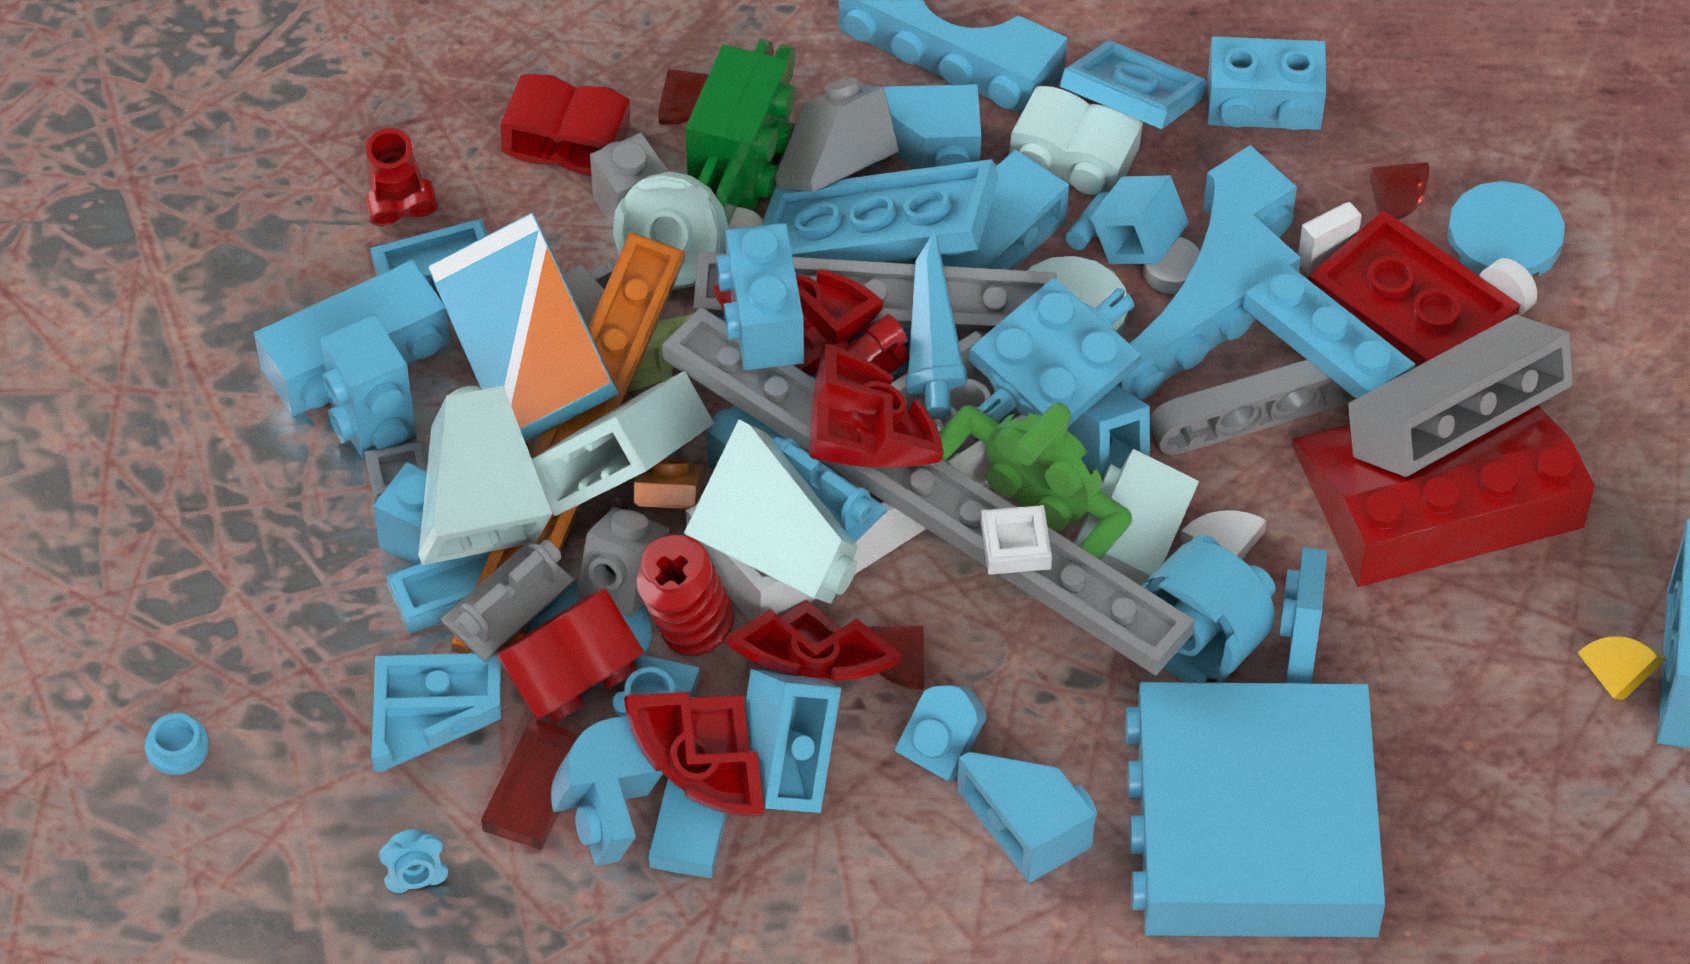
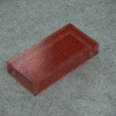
M531 718L482 816V831L542 850L560 811L553 812L551 802V788L555 774L581 734Z

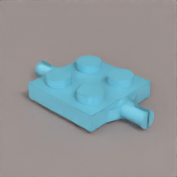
M1055 277L1052 278L970 347L968 361L990 380L995 390V393L977 408L999 422L1012 410H1016L1025 416H1028L1029 413L1042 415L1052 404L1062 403L1071 412L1070 426L1139 366L1142 354L1122 338L1112 326L1123 315L1134 308L1131 296L1127 294L1124 297L1125 290L1116 288L1109 297L1094 308L1083 303Z

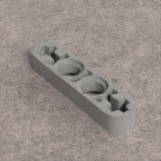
M1303 360L1167 401L1156 408L1150 415V430L1163 453L1176 455L1340 407L1356 398L1310 361Z

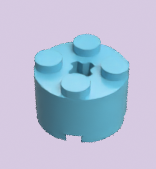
M1199 534L1190 542L1180 546L1141 585L1195 620L1193 635L1163 667L1170 674L1188 683H1205L1208 679H1217V683L1225 681L1270 634L1274 626L1275 611L1271 596L1275 593L1276 589L1273 579L1262 568L1249 566L1237 555L1221 547L1214 538L1205 534Z

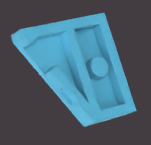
M1303 547L1300 570L1287 569L1279 636L1290 637L1285 683H1312L1323 607L1327 550Z
M475 653L375 656L371 754L373 772H384L502 718V667L495 655L491 656L486 662L481 660Z

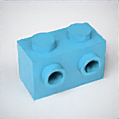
M1212 36L1208 67V125L1236 128L1264 127L1286 128L1290 130H1321L1326 98L1325 41Z
M780 223L727 229V254L716 256L717 277L720 292L730 291L732 303H724L726 332L728 340L738 339L743 371L804 364L803 314L787 224Z
M373 314L320 337L325 365V373L322 374V378L331 403L328 415L339 440L342 443L350 440L362 460H365L364 451L402 445L404 442L417 437L407 363L377 316Z

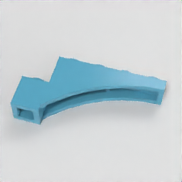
M1251 145L1207 172L1203 210L1211 217L1200 254L1183 286L1165 310L1136 339L1129 343L1142 354L1139 366L1117 385L1136 398L1143 400L1152 396L1165 380L1180 370L1194 368L1205 358L1209 351L1227 339L1233 341L1241 337L1251 324L1257 320L1243 309L1244 292L1286 263L1299 272L1301 257L1279 238L1289 229L1293 222L1297 186Z

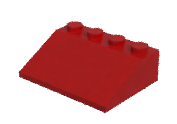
M1539 405L1407 477L1354 458L1350 424L1293 438L1292 447L1357 587L1582 529L1586 523L1595 487L1571 438Z

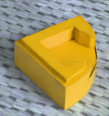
M1621 636L1598 639L1577 652L1613 699L1622 701L1667 659L1658 649L1650 644Z

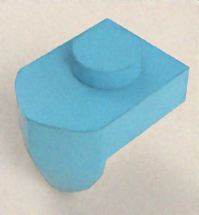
M947 685L926 689L894 751L946 781L956 780L959 757L970 752L983 724L987 721V713L983 703L974 691L965 686Z

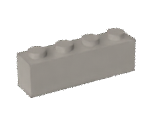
M1515 314L1349 402L1353 457L1407 477L1573 386L1569 332Z

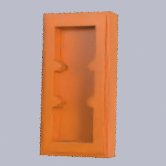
M664 458L649 470L637 476L634 482V504L640 507L689 509L692 506H696L705 483V464L689 463L688 460L679 458Z

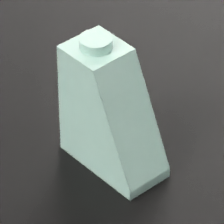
M683 371L638 394L531 459L554 516H557L646 472L711 427L714 422L686 371Z
M466 386L455 390L446 396L431 426L418 553L422 565L525 545L530 539L537 542L553 513L504 386L480 389L478 386Z
M738 420L684 534L813 598L831 604L835 595L843 594L853 580L857 568V561L853 560L858 546L768 433Z

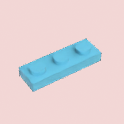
M1287 263L1244 292V310L1356 399L1415 367L1414 362Z

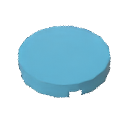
M1497 181L1479 184L1461 195L1451 209L1447 240L1450 248L1453 246L1454 251L1459 255L1458 261L1478 276L1493 262L1501 258L1514 260L1524 266L1531 275L1539 272L1538 276L1552 268L1561 254L1565 224L1558 207L1544 193L1525 184Z

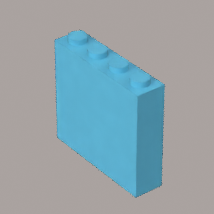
M1140 682L1137 707H1126L1125 740L1126 745H1137L1138 761H1128L1127 767L1128 799H1139L1140 816H1130L1129 849L1130 854L1142 855V871H1132L1131 904L1132 910L1144 911L1145 936L1378 937L1385 908L1368 684Z

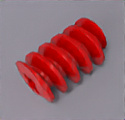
M673 534L660 537L648 544L640 559L641 566L636 578L637 590L657 629L661 633V637L669 649L680 655L699 656L713 651L724 642L731 632L735 616L732 601L727 595V591L716 572L715 566L711 562L710 556L701 543L689 536Z

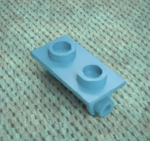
M775 437L772 439L854 542L860 539L887 512L885 506L870 497L868 490L863 487L857 488L819 460L811 458L809 453L801 449L798 442L793 438L783 440L780 437Z

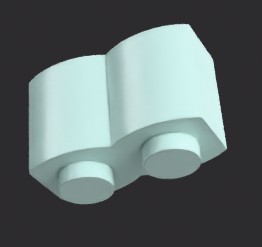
M1036 86L1011 133L1009 154L1015 149L1082 193L1097 195L1101 191L1109 193L1122 176H1126L1139 150L1143 122L1105 105H1089L1086 101L1068 91L1049 86Z

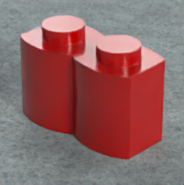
M547 74L520 75L500 124L501 151L524 162L534 164L556 163L575 173L591 176L590 154L601 150L612 142L625 140L630 128V99L608 87H574L556 76Z
M600 588L510 643L494 655L532 717L538 720L548 714L551 721L555 723L585 704L580 694L601 681L607 690L627 679L633 672L638 670L633 661L645 652L606 588Z

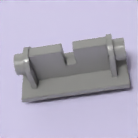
M530 539L443 616L441 621L481 660L486 662L574 583V579L557 564L562 556L555 545L548 540H544L538 545Z

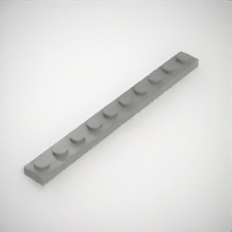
M702 307L662 344L663 360L682 372L686 371L688 376L786 439L793 438L798 442L800 448L809 453L811 411L816 379L794 365L743 371L738 339L728 340L725 322ZM942 459L938 463L899 468L861 467L822 461L985 567H987L981 530V510L1016 507ZM1049 527L1047 528L1052 554L1051 570L998 574L1155 676L1193 635L1195 622L1193 618Z

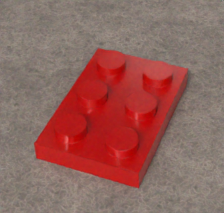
M1385 210L1381 211L1308 276V280L1414 362L1415 367L1513 315H1518L1520 309L1519 303Z

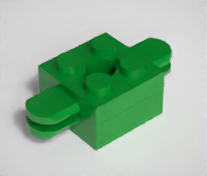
M763 39L758 41L754 52L722 44L686 125L687 175L694 177L712 190L724 208L728 226L737 207L746 208L757 213L762 199H770L776 188L775 175L779 168L777 163L780 156L784 155L796 125L789 122L796 96V87L789 84L795 65V49L792 46L781 44L775 56H773V43Z

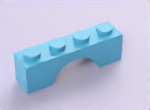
M839 0V30L848 33L858 41L867 42L889 52L905 63L917 65L943 77L953 85L978 84V94L992 100L1002 108L1012 109L1022 114L1036 86L1056 87L1063 77L1066 64L1067 37L1019 15L996 26L968 28L951 24L939 18L926 6L923 0Z

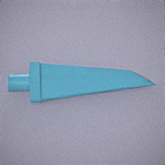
M934 230L915 262L908 375H906V390L909 394H925L926 410L931 418L941 419L949 416L951 413L949 390L965 385L967 383L966 368L962 362L936 230Z

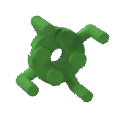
M1062 403L1052 404L1042 415L1029 413L1024 420H1014L1016 414L1007 416L1001 423L978 408L966 405L939 431L944 452L941 459L945 462L970 434L986 443V454L990 468L986 471L985 477L991 488L1003 497H1013L1021 504L1020 507L1044 505L1047 527L1052 530H1064L1069 523L1080 520L1087 512L1101 520L1079 546L1099 560L1102 559L1132 523V514L1129 509L1102 492V479L1098 469L1096 468L1090 475L1086 465L1081 460L1087 453V450L1068 431L1071 412Z

